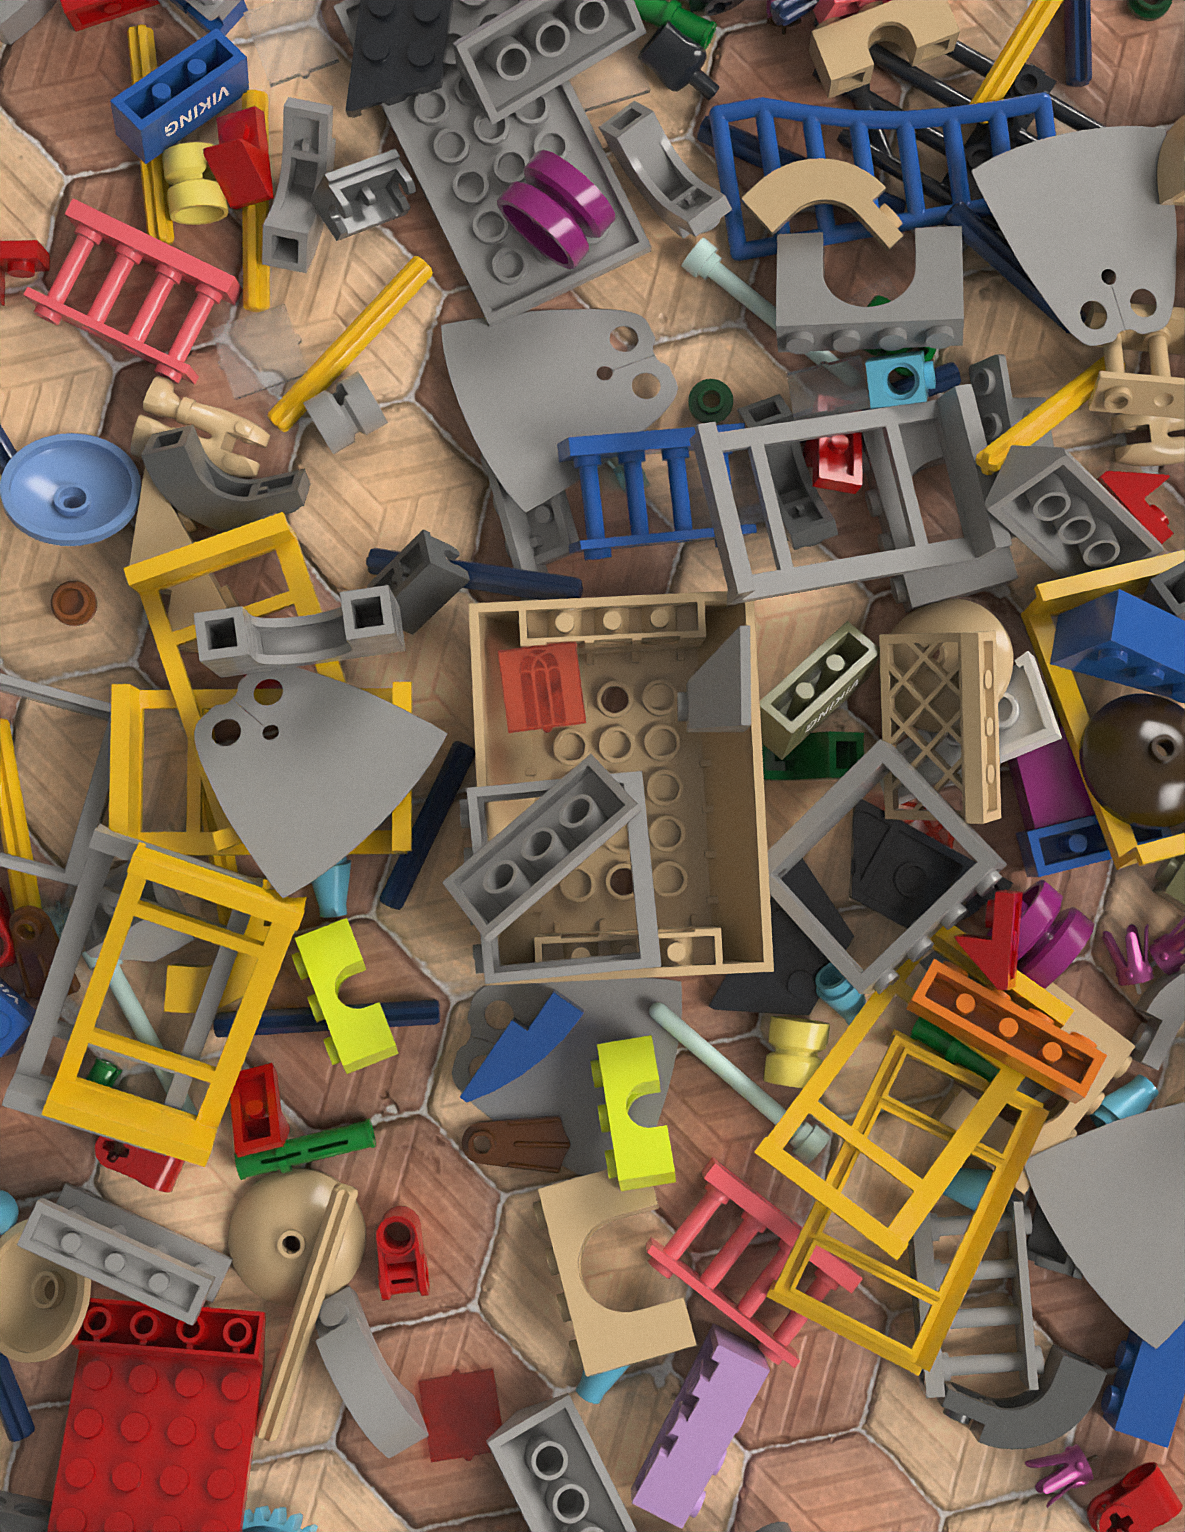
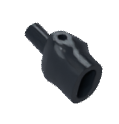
M666 20L656 30L638 55V59L653 70L661 82L673 92H678L690 84L709 101L720 88L716 82L701 70L707 58L704 48L692 38L683 34L669 20Z

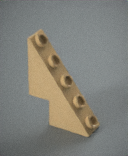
M146 466L144 467L129 566L196 542L192 535V532L198 529L195 521L176 509L161 494L151 479ZM213 573L160 591V594L171 595L168 618L173 632L194 625L193 613L240 606L227 584L220 587ZM197 640L178 647L179 651L198 653Z

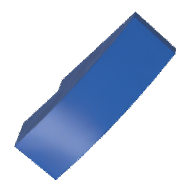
M554 989L529 1027L513 1017L460 1095V1098L465 1102H470L496 1091L523 1075L544 1059L567 1036L584 1014V1009Z

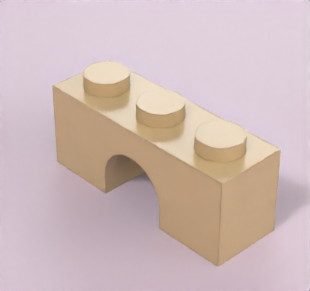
M891 0L884 4L882 1H874L862 7L855 15L842 20L839 17H833L820 23L811 32L809 53L829 99L870 83L874 62L869 48L874 44L890 41L900 45L906 52L913 67L954 51L960 30L947 0Z

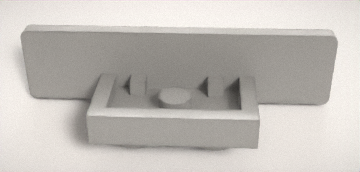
M995 354L969 366L970 382L973 387L987 446L1046 401V397L1012 398L1007 362L1004 354ZM1051 430L1031 446L1054 447ZM999 471L994 472L995 478L997 477ZM1009 530L1011 539L1016 538V536Z
M481 453V462L488 474L494 495L493 505L500 517L506 538V552L512 560L513 567L548 573L546 564L572 555L569 554V544L579 541L565 490L525 513L506 492ZM520 597V599H521L522 601L537 600V599H531V598Z

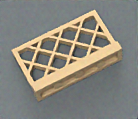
M996 631L879 635L882 740L892 744L897 749V743L907 734L922 750L911 765L917 769L929 757L945 774L933 788L939 793L951 780L962 791L963 810L955 811L966 823L985 824L1000 819L1001 794ZM944 642H958L959 662L948 673L932 656ZM906 643L919 656V659L906 673L894 663V644ZM919 643L932 644L925 650ZM925 664L942 679L928 697L911 680ZM958 675H959V683L955 680V678H956ZM904 687L921 703L907 720L896 710L895 697ZM947 687L960 698V710L951 720L934 704ZM926 711L944 727L930 743L913 727ZM959 722H960V730L956 727V725H957ZM896 723H897V725L900 727L897 731H896ZM949 733L961 745V757L952 767L935 750ZM961 768L962 777L957 773ZM891 771L884 777L885 819L938 821L927 809H924L925 807L921 802L913 809H899L898 789L903 784Z

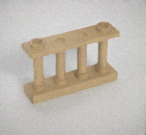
M1093 301L1085 325L1091 329H1099L1105 325L1107 313L1099 302ZM1130 303L1132 310L1141 317L1153 315L1157 306ZM1173 307L1168 324L1159 331L1139 334L1134 330H1124L1118 333L1116 339L1110 343L1089 346L1104 349L1106 370L1099 371L1088 403L1089 411L1185 419V378L1171 377L1168 354L1185 355V308ZM1123 350L1149 352L1151 375L1125 373Z

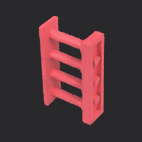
M72 198L65 215L75 226L74 233L77 237L47 296L29 287L25 290L23 295L35 306L33 313L57 326L63 320L156 365L154 372L162 377L169 378L173 383L179 384L182 378L196 384L199 376L190 365L184 362L213 305L219 304L221 299L233 305L236 304L243 291L237 279L208 263ZM101 241L116 248L114 253L117 257L88 314L85 315L64 305L93 246H99ZM142 260L156 267L154 272L157 274V277L126 335L105 325L104 322L133 265L139 266ZM181 280L196 286L195 293L198 295L168 354H165L144 344L173 285H179Z
M712 1157L701 1171L704 1179L708 1181L704 1187L707 1192L665 1247L650 1237L646 1243L647 1253L651 1255L648 1262L668 1279L675 1274L761 1342L758 1345V1349L771 1361L780 1365L784 1360L795 1368L800 1359L796 1350L789 1344L807 1322L808 1318L791 1310L777 1330L772 1332L754 1318L753 1314L766 1299V1294L773 1280L778 1279L802 1226ZM731 1199L745 1210L741 1215L744 1220L706 1270L700 1275L679 1258L721 1203L726 1205ZM768 1228L781 1238L777 1244L780 1249L737 1304L717 1289L716 1286L758 1232L763 1234ZM816 1245L809 1261L818 1267L814 1272L817 1277L805 1294L822 1302L831 1289L836 1291L840 1285L852 1294L863 1278L857 1269L847 1261Z

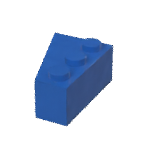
M1117 589L1058 615L1050 664L1185 703V621L1121 589Z

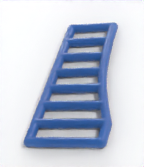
M1041 92L998 101L909 111L850 110L807 105L765 97L716 105L711 108L709 119L720 191L726 196L732 208L730 212L724 215L730 255L735 261L777 255V234L823 232L824 246L871 238L873 236L859 221L835 225L833 205L819 204L814 205L817 229L791 233L788 221L773 237L746 241L728 122L749 118L756 119L764 177L781 167L774 117L802 122L807 159H826L821 125L849 128L854 165L867 171L874 177L868 129L896 130L907 205L906 213L896 215L903 223L898 230L905 232L915 230V228L943 225V218L946 212L958 202L965 203L980 218L993 216L984 198L971 201L961 125L988 121L992 154L995 157L1011 150L1007 118L1034 113L1037 139L1041 140L1056 136L1051 97L1049 94ZM942 127L953 204L925 209L915 129ZM877 198V199L874 201V203H875V204L877 205V207L879 208L878 198Z

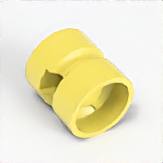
M190 142L171 146L163 151L164 177L168 184L173 185L167 191L169 215L172 221L186 225H201L220 221L227 217L229 213L228 202L203 154V149L213 146V144Z
M771 1016L769 1043L776 1047V1049L766 1055L763 1080L777 1085L804 1088L823 1062L818 1057V1052L826 1049V1045H828L830 1024L796 1017Z

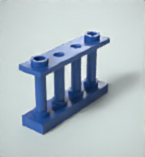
M745 423L716 425L718 432L746 428ZM694 427L568 437L557 444L559 462L573 461L574 468L579 469L587 540H580L569 544V554L584 552L585 561L612 558L611 550L705 540H715V548H718L713 528L693 529L685 459L689 458V451H695L694 446H690L689 441L696 433ZM726 452L723 455L731 484L728 455L733 454V452ZM661 453L662 461H667L675 531L649 534L642 462L646 461L645 455ZM618 457V464L623 465L631 536L605 538L597 466L602 465V458ZM756 524L740 525L743 536L757 533Z

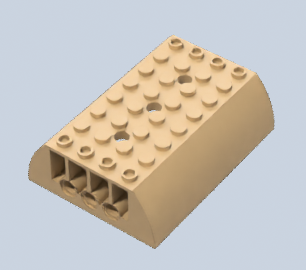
M727 591L468 603L477 787L562 779L590 754L610 774L642 771L661 967L490 983L486 985L773 972L754 601L726 606ZM750 625L751 726L744 732H687L686 721H678L677 693L686 692L688 680L739 626ZM574 644L584 722L509 731L499 653ZM534 650L529 652L528 654H534L538 656L539 654L545 652V650ZM545 654L540 657L547 665V669L551 667L559 668L558 662L552 654ZM531 656L523 657L520 663V672L524 670L531 671L535 658ZM537 660L534 670L539 668L545 669L543 664ZM551 669L548 674L555 724L566 723L560 672L558 669ZM539 670L535 672L534 676L541 726L552 725L546 674L544 671ZM524 672L521 674L520 679L527 728L537 727L538 721L532 676L530 673ZM612 687L622 689L628 696L626 708L618 713L607 711L601 702L603 693ZM539 798L485 803L489 841ZM627 824L498 935L501 965L639 952L634 892L628 895H620L614 892L610 885V878L617 869L628 868L631 870Z

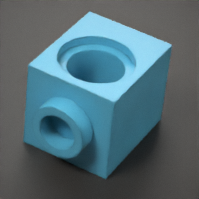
M924 350L868 358L865 362L871 409L927 402L929 397L928 389H936L933 361L925 362ZM897 367L908 368L914 375V386L905 391L895 389L889 380L890 372Z

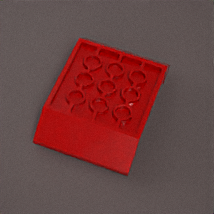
M90 1298L84 1321L72 1340V1345L79 1350L47 1532H242L265 1369V1312L202 1307L196 1322L193 1325H189L141 1302Z

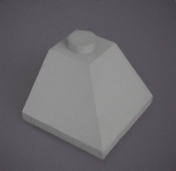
M750 625L739 626L688 680L686 692L677 693L678 721H686L687 732H744L751 726Z
M130 861L110 871L104 886L122 891ZM150 880L146 881L141 898L186 912L175 889ZM76 891L72 893L73 899L76 894ZM102 902L98 903L84 944L86 953L92 958H98L116 908ZM134 916L119 959L155 962L179 950L182 946L195 940V937Z

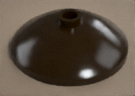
M1129 694L1110 701L1089 720L1080 742L1079 760L1081 771L1091 794L1111 815L1135 827L1166 829L1184 823L1185 708L1169 699L1152 694ZM1156 745H1160L1165 750L1167 757L1162 756L1157 751Z

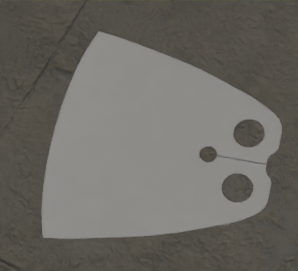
M1116 126L1065 133L1006 151L971 171L984 200L1020 265L1057 318L1083 344L1098 346L1110 343L1116 339L1118 333L1124 330H1134L1139 334L1159 331L1168 324L1171 317L1176 281L1175 205H1160L1157 185V164L1162 143L1167 135L1166 129L1144 126ZM1106 269L1112 270L1116 275V281L1112 285H1107L1102 280L1101 274ZM1138 289L1150 291L1156 299V310L1149 317L1138 316L1131 308V295ZM1096 301L1105 308L1107 320L1102 328L1091 329L1083 323L1080 311L1084 303Z
M612 309L540 310L524 312L492 327H489L485 317L441 325L447 369L467 425L496 478L525 513L580 480L579 469L574 468L573 461L559 462L557 448L559 442L568 437L645 431L667 410L677 395V382L669 366L657 360L653 352L655 336L645 318L633 312ZM617 327H630L636 332L638 343L634 349L622 352L613 348L609 338L611 332ZM606 366L613 370V375L609 380L598 378L597 370L600 367ZM648 373L657 377L661 386L659 393L650 399L638 397L632 389V381L636 376ZM602 458V465L609 461L611 458Z
M292 667L247 674L239 682L238 691L233 700L231 699L226 704L212 707L198 721L194 730V739L201 764L230 824L268 881L279 895L285 898L310 884L336 865L390 815L425 773L448 733L367 691L308 670ZM275 679L282 685V697L272 705L259 704L254 699L255 687L263 680ZM225 719H232L238 722L241 727V734L235 743L228 746H220L214 742L212 730L218 722ZM268 725H275L279 729L278 736L273 740H267L263 737V730Z
M629 978L488 985L475 993L467 1016L468 1023L471 1026V1035L466 1045L460 1047L457 1051L452 1068L453 1081L462 1093L472 1079L469 1073L471 1061L477 1056L488 1055L506 1029H494L486 1022L485 1010L491 1002L501 1000L509 1003L513 1009L514 1017L529 1027L555 989L584 1009V1014L544 1059L523 1075L496 1091L470 1102L492 1120L560 1115L564 1130L571 1142V1146L563 1159L562 1166L580 1176L606 1170L604 1150L613 1149L611 1132H601L597 1105L606 1104L604 1087H594L590 1061L599 1059L597 1044L652 1035L661 1092L643 1095L632 1103L628 1115L639 1126L646 1128L656 1127L668 1092L679 1041L650 1016L649 1008L653 1003L661 1002L681 1019V981L658 978Z
M1185 1102L1132 1115L1098 1127L1028 1158L1024 1166L1032 1190L1047 1221L1076 1267L1108 1307L1133 1332L1155 1349L1167 1340L1185 1320Z

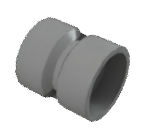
M358 371L336 383L335 393L331 394L324 390L303 402L333 454L354 443L356 433L361 432L368 435L388 423Z

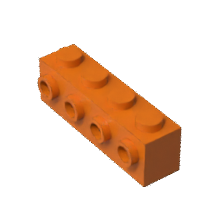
M936 959L932 961L908 1004L907 1010L1074 1104L1086 1097L1107 1057L1105 1053L1096 1049L1097 1045L1092 1040L1076 1032L1069 1034L1054 1026V1021L1044 1013L1032 1008L1025 1010L1011 1002V997L1004 991L998 990L989 984H986L985 987L968 978L969 974L964 969L951 962L943 961L941 963Z

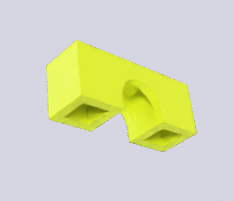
M342 919L295 937L299 952L291 954L300 979L310 978L315 994L307 996L316 1022L326 1020L331 1036L323 1039L332 1065L341 1062L346 1074L399 1054L380 1002L365 1008L354 1009L345 1006L339 1000V990L344 981L366 970L348 919Z
M652 1035L597 1044L599 1059L591 1060L590 1063L594 1087H604L606 1104L597 1105L601 1132H611L613 1149L604 1150L609 1179L618 1177L621 1191L675 1183V1168L667 1125L652 1128L642 1127L634 1123L628 1115L629 1109L636 1099L643 1095L661 1092Z

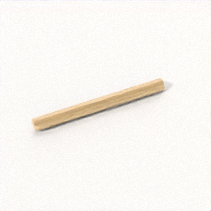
M337 1183L332 1189L257 1419L255 1435L260 1439L273 1442L278 1438L358 1196L357 1189L352 1186Z

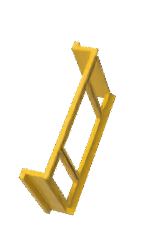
M283 512L123 568L129 586L139 593L218 828V831L212 833L217 851L231 848L243 842L230 824L214 793L195 745L194 730L202 716L178 648L181 645L197 640L195 624L173 632L160 591L276 550L289 591L250 604L244 608L250 615L260 618L295 606L298 617L322 613L296 533L287 523ZM340 661L315 664L318 674L347 683Z
M1185 550L1037 584L1034 587L1037 597L1021 613L1116 870L1134 863H1138L1140 867L1185 854V833L1138 845L1130 824L1111 815L1091 794L1083 778L1079 760L1082 734L1090 718L1072 670L1050 664L1056 631L1051 617L1117 589H1121L1133 596L1143 595L1150 579L1185 561Z
M393 682L392 688H359L412 713V682ZM112 684L109 829L186 856L251 855L243 843L217 851L212 836L213 832H202L203 783L189 741L187 753L186 832H142L145 709L178 708L172 690H139L131 684ZM238 689L193 690L201 716H204V709H211L216 705H223L231 699L233 700ZM254 689V699L261 705H272L282 697L283 689ZM412 789L392 811V830H374L348 855L407 854V851H412Z
M139 842L129 863L124 886L57 1076L41 1115L206 1167L217 1129L294 931H298L303 918L307 897L291 898L287 896L282 898L279 893L146 848V844ZM150 880L271 922L265 941L262 942L140 900L146 881ZM134 916L258 958L216 1067L95 1027ZM88 1043L209 1082L210 1084L198 1115L77 1077Z
M943 926L930 938L934 943L932 946L934 951L951 963L964 969L969 976L983 986L986 984L994 986L954 939L955 935L966 933L956 926L949 930ZM924 956L916 962L908 959L896 971L900 977L893 985H889L880 995L877 991L871 995L769 1136L763 1139L754 1152L896 1261L905 1251L911 1237L1025 1078L1023 1074L955 1037L1000 1071L923 1179L818 1102L896 995L906 1003H910L916 990L906 984L905 981ZM1018 970L1016 974V987L1010 990H1002L1011 997V1002L1025 1010L1032 1008L1044 1013L1054 1021L1053 1025L1060 1029L1074 1012L1072 1008ZM808 1114L913 1191L888 1228L783 1150Z
M893 1029L886 1043L888 1047L886 1054L851 1127L867 1138L880 1110L883 1109L949 1142L957 1130L888 1096L905 1057L907 1056L981 1094L985 1092L990 1082L958 1063L954 1065L944 1060L945 1056ZM1016 1090L1005 1106L1020 1114L1002 1153L980 1142L972 1151L971 1155L995 1166L938 1291L823 1233L832 1212L815 1200L778 1279L773 1280L766 1297L918 1376L922 1369L930 1372L1050 1111L1043 1109V1103ZM845 1140L825 1179V1182L840 1193L860 1154L857 1149ZM816 1245L931 1304L911 1348L795 1289Z

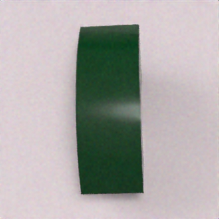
M835 731L810 733L783 760L762 743L764 781L839 780L864 756V733Z

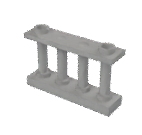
M69 1183L64 1185L56 1204L44 1198L36 1202L17 1243V1246L189 1325H193L196 1322L205 1300L214 1302L233 1260L227 1255Z
M1014 1194L1011 1195L1005 1212H1003L994 1231H1007L1009 1259L981 1261L972 1279L974 1281L1011 1278L1013 1305L958 1309L950 1329L1015 1324L1017 1352L949 1357L948 1353H942L940 1348L930 1372L922 1369L918 1376L919 1387L926 1398L945 1397L944 1382L951 1381V1376L1019 1371V1379L1028 1390H1039L1037 1375L1044 1373V1360L1041 1347L1039 1345L1035 1346L1026 1246V1234L1032 1233V1218L1029 1207L1023 1206V1201ZM928 1213L908 1242L910 1278L937 1291L936 1288H939L950 1263L941 1264L940 1259L934 1260L933 1241H939L940 1236L963 1235L972 1215L937 1217L936 1213ZM912 1295L916 1338L931 1304Z

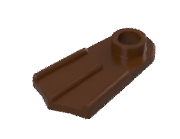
M26 905L19 907L11 915L9 928L25 997L40 999L60 939L47 913L38 907ZM23 924L32 926L35 932L27 930ZM75 973L67 996L78 992L81 987Z
M560 1115L480 1121L470 1125L462 1137L463 1152L468 1159L475 1163L556 1174L560 1172L563 1159L571 1146ZM478 1136L487 1137L491 1147L486 1151H480L475 1147L474 1139Z

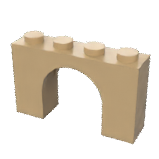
M1053 982L1045 990L1074 1010L1061 1030L1069 1034L1076 1032L1089 1038L1097 1045L1096 1049L1105 1053L1107 1057L1084 1099L1074 1104L1059 1095L1055 1104L1048 1110L1050 1112L1029 1158L1076 1137L1077 1130L1074 1129L1085 1114L1090 1116L1098 1109L1105 1097V1094L1102 1093L1103 1089L1112 1077L1118 1079L1126 1072L1132 1062L1130 1054L1136 1047ZM954 1084L930 1117L958 1130L978 1100L966 1090ZM997 1116L979 1142L1002 1153L1016 1121ZM979 1159L990 1169L994 1170L995 1166ZM1025 1167L1015 1186L1023 1194L1026 1193L1029 1187L1032 1189Z
M606 1169L538 1189L540 1201L533 1202V1207L540 1230L548 1228L552 1246L545 1248V1254L551 1275L560 1274L564 1292L557 1294V1301L563 1322L572 1321L576 1339L569 1341V1347L576 1370L584 1368L586 1377H590L697 1346L684 1298L637 1311L618 1312L600 1305L591 1296L583 1280L582 1257L590 1238L601 1227L610 1222L658 1209L659 1205L653 1186L621 1191L618 1177L609 1179Z

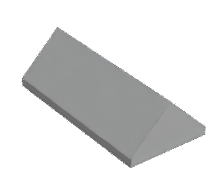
M524 0L453 42L458 71L488 120L495 124L647 32L634 0Z
M1011 445L984 503L986 509L1061 578L1155 557L1164 551L1162 544L1062 447Z
M590 754L442 883L480 934L489 943L640 813L642 808L598 760Z
M568 1393L516 1411L486 1440L530 1532H637Z

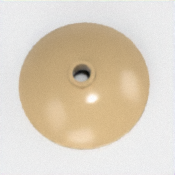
M963 599L938 601L913 610L891 632V634L996 631L998 703L1007 690L1013 670L1011 641L1002 623L981 605ZM944 642L938 649L940 650V655L936 661L948 673L959 662L958 642ZM906 643L894 644V663L906 673L919 659V656ZM932 643L919 644L926 650ZM879 664V680H880V686H881L880 664ZM927 664L911 679L927 697L942 681ZM959 675L955 678V680H956L958 683H959ZM905 687L895 697L896 710L906 720L921 705ZM949 687L934 702L949 720L960 710V698ZM928 711L913 725L917 729L933 733H939L944 728ZM960 722L956 725V727H957L959 730H960Z
M296 1167L292 1168L291 1172L282 1174L278 1170L268 1174L253 1184L241 1197L230 1220L228 1246L237 1274L256 1295L280 1306L294 1307L332 1189L337 1183H341L340 1181L315 1169ZM357 1200L324 1300L341 1291L350 1282L358 1270L364 1255L366 1226ZM290 1235L296 1236L300 1241V1249L296 1251L289 1250L285 1245V1238Z
M27 1219L11 1227L0 1238V1352L14 1361L35 1363L55 1357L75 1338L87 1313L91 1294V1279L17 1246L28 1222Z

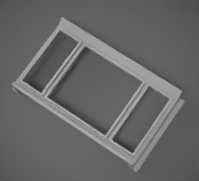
M972 384L955 386L937 400L725 432H718L716 422L702 423L694 427L696 433L689 439L690 446H694L728 588L726 606L974 562L999 549L1012 545L1008 528L994 517L984 504L996 478L994 473L992 475L983 474L981 467L975 462L976 455L987 447ZM935 421L964 538L928 544L899 426ZM882 429L911 547L793 567L765 446ZM748 449L777 569L775 571L752 574L724 460L723 453Z
M100 823L98 828L94 829L88 847L90 852L16 1072L7 1088L2 1106L165 1155L41 1115L55 1081V1078L43 1075L41 1071L53 1036L67 1041L70 1039L74 1025L60 1021L59 1018L99 902L116 907L121 894L119 890L104 886L113 858L117 857L131 861L139 842L146 844V848L259 887L263 886V878H253L111 831ZM140 898L142 901L242 935L245 933L251 916L233 909L226 926ZM219 946L185 1042L182 1056L199 1061L238 951ZM88 1043L87 1047L173 1073L174 1076L163 1105L182 1110L193 1077Z

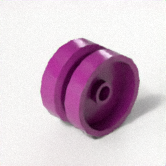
M543 149L538 151L523 168L526 183L512 182L498 198L497 205L504 218L530 245L557 265L566 269H575L589 252V244L586 237L600 238L615 221V212L601 191L583 173L560 156Z
M1042 879L1023 892L1017 970L1046 989L1077 957L1092 935L1095 924L1075 907L1060 911L1063 896ZM991 928L985 936H992Z

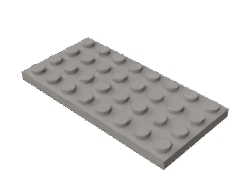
M345 0L333 7L354 50L360 0ZM454 0L442 88L422 95L412 94L405 101L388 106L387 102L380 104L489 327L518 316L651 252L649 240L569 80L504 119L492 124L458 71L453 42L524 0ZM543 149L555 153L583 173L601 191L615 212V221L600 238L586 237L589 244V252L575 269H566L557 265L530 245L504 218L497 205L498 198L512 182L526 183L523 168L538 151Z

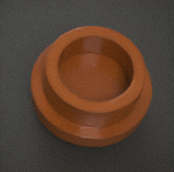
M80 581L62 583L55 589L51 597V609L54 616L60 622L69 626L86 624L93 618L97 610L98 603L95 592L88 585Z

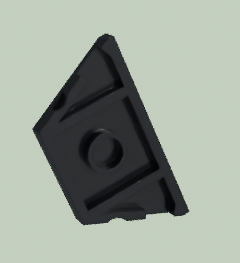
M360 0L345 110L347 117L355 118L362 115V110L387 102L388 106L405 101L412 94L422 95L442 88L454 0Z
M861 799L853 807L849 897L905 929H908L977 863L901 820L885 819V811L864 799ZM1002 877L994 885L995 888L987 895L981 897L977 893L965 905L968 912L961 920L967 919L980 910L979 908L985 905L988 900L995 898L996 891L1009 890L1013 883Z
M802 858L781 880L837 942L847 950L854 935ZM770 896L774 971L725 974L708 1006L714 1010L809 1016L819 999L816 992V976L831 961L776 900Z

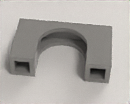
M962 226L915 228V275L907 290L895 300L873 307H860L845 303L828 289L825 283L823 232L777 234L776 335L778 353L806 354L810 351L832 350L847 353L858 349L895 351L910 347L944 349L949 346H963Z
M935 421L899 426L911 477L924 469L945 464ZM882 429L862 432V474H866L870 490L865 491V498L871 517L878 516L882 533L877 536L880 552L911 547ZM1010 547L999 549L978 561L896 575L890 578V586L895 602L897 604L903 603L905 613L945 599H958L1009 585L1018 579Z
M389 585L340 592L341 607L306 616L260 618L250 615L243 606L193 613L199 660L223 678L406 651L400 606Z

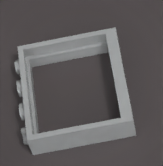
M0 673V692L108 721L66 868L63 869L0 852V867L78 887L90 852L88 847L94 829L98 828L100 823H103L109 803L111 703Z
M879 740L768 850L770 895L859 994H873L877 991L880 995L889 985H893L900 977L896 971L908 959L916 962L924 956L934 945L930 938L943 926L947 930L955 926L967 914L968 910L965 908V905L977 893L983 897L995 888L994 885L1002 878L999 872L1007 865L892 744L883 740ZM891 771L977 863L867 969L863 970L781 878Z
M642 771L611 774L642 808V811L627 823L639 952L501 965L498 936L488 943L481 935V944L473 945V959L475 960L476 974L484 973L485 984L661 967ZM561 779L467 788V799L459 800L461 827L470 828L472 847L464 848V863L489 842L485 803L540 798Z

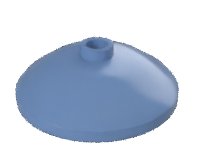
M79 433L51 435L26 445L9 460L0 480L1 501L10 521L26 535L41 542L59 546L92 544L116 534L135 515L141 493V480L138 469L132 459L121 448L105 439Z

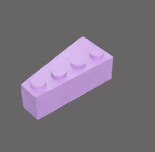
M714 1323L712 1324L631 1487L632 1504L681 1529L689 1516L693 1518L697 1516L706 1496L704 1488L711 1476H716L724 1462L728 1445L741 1428L748 1409L770 1372L765 1355L758 1349L757 1345Z

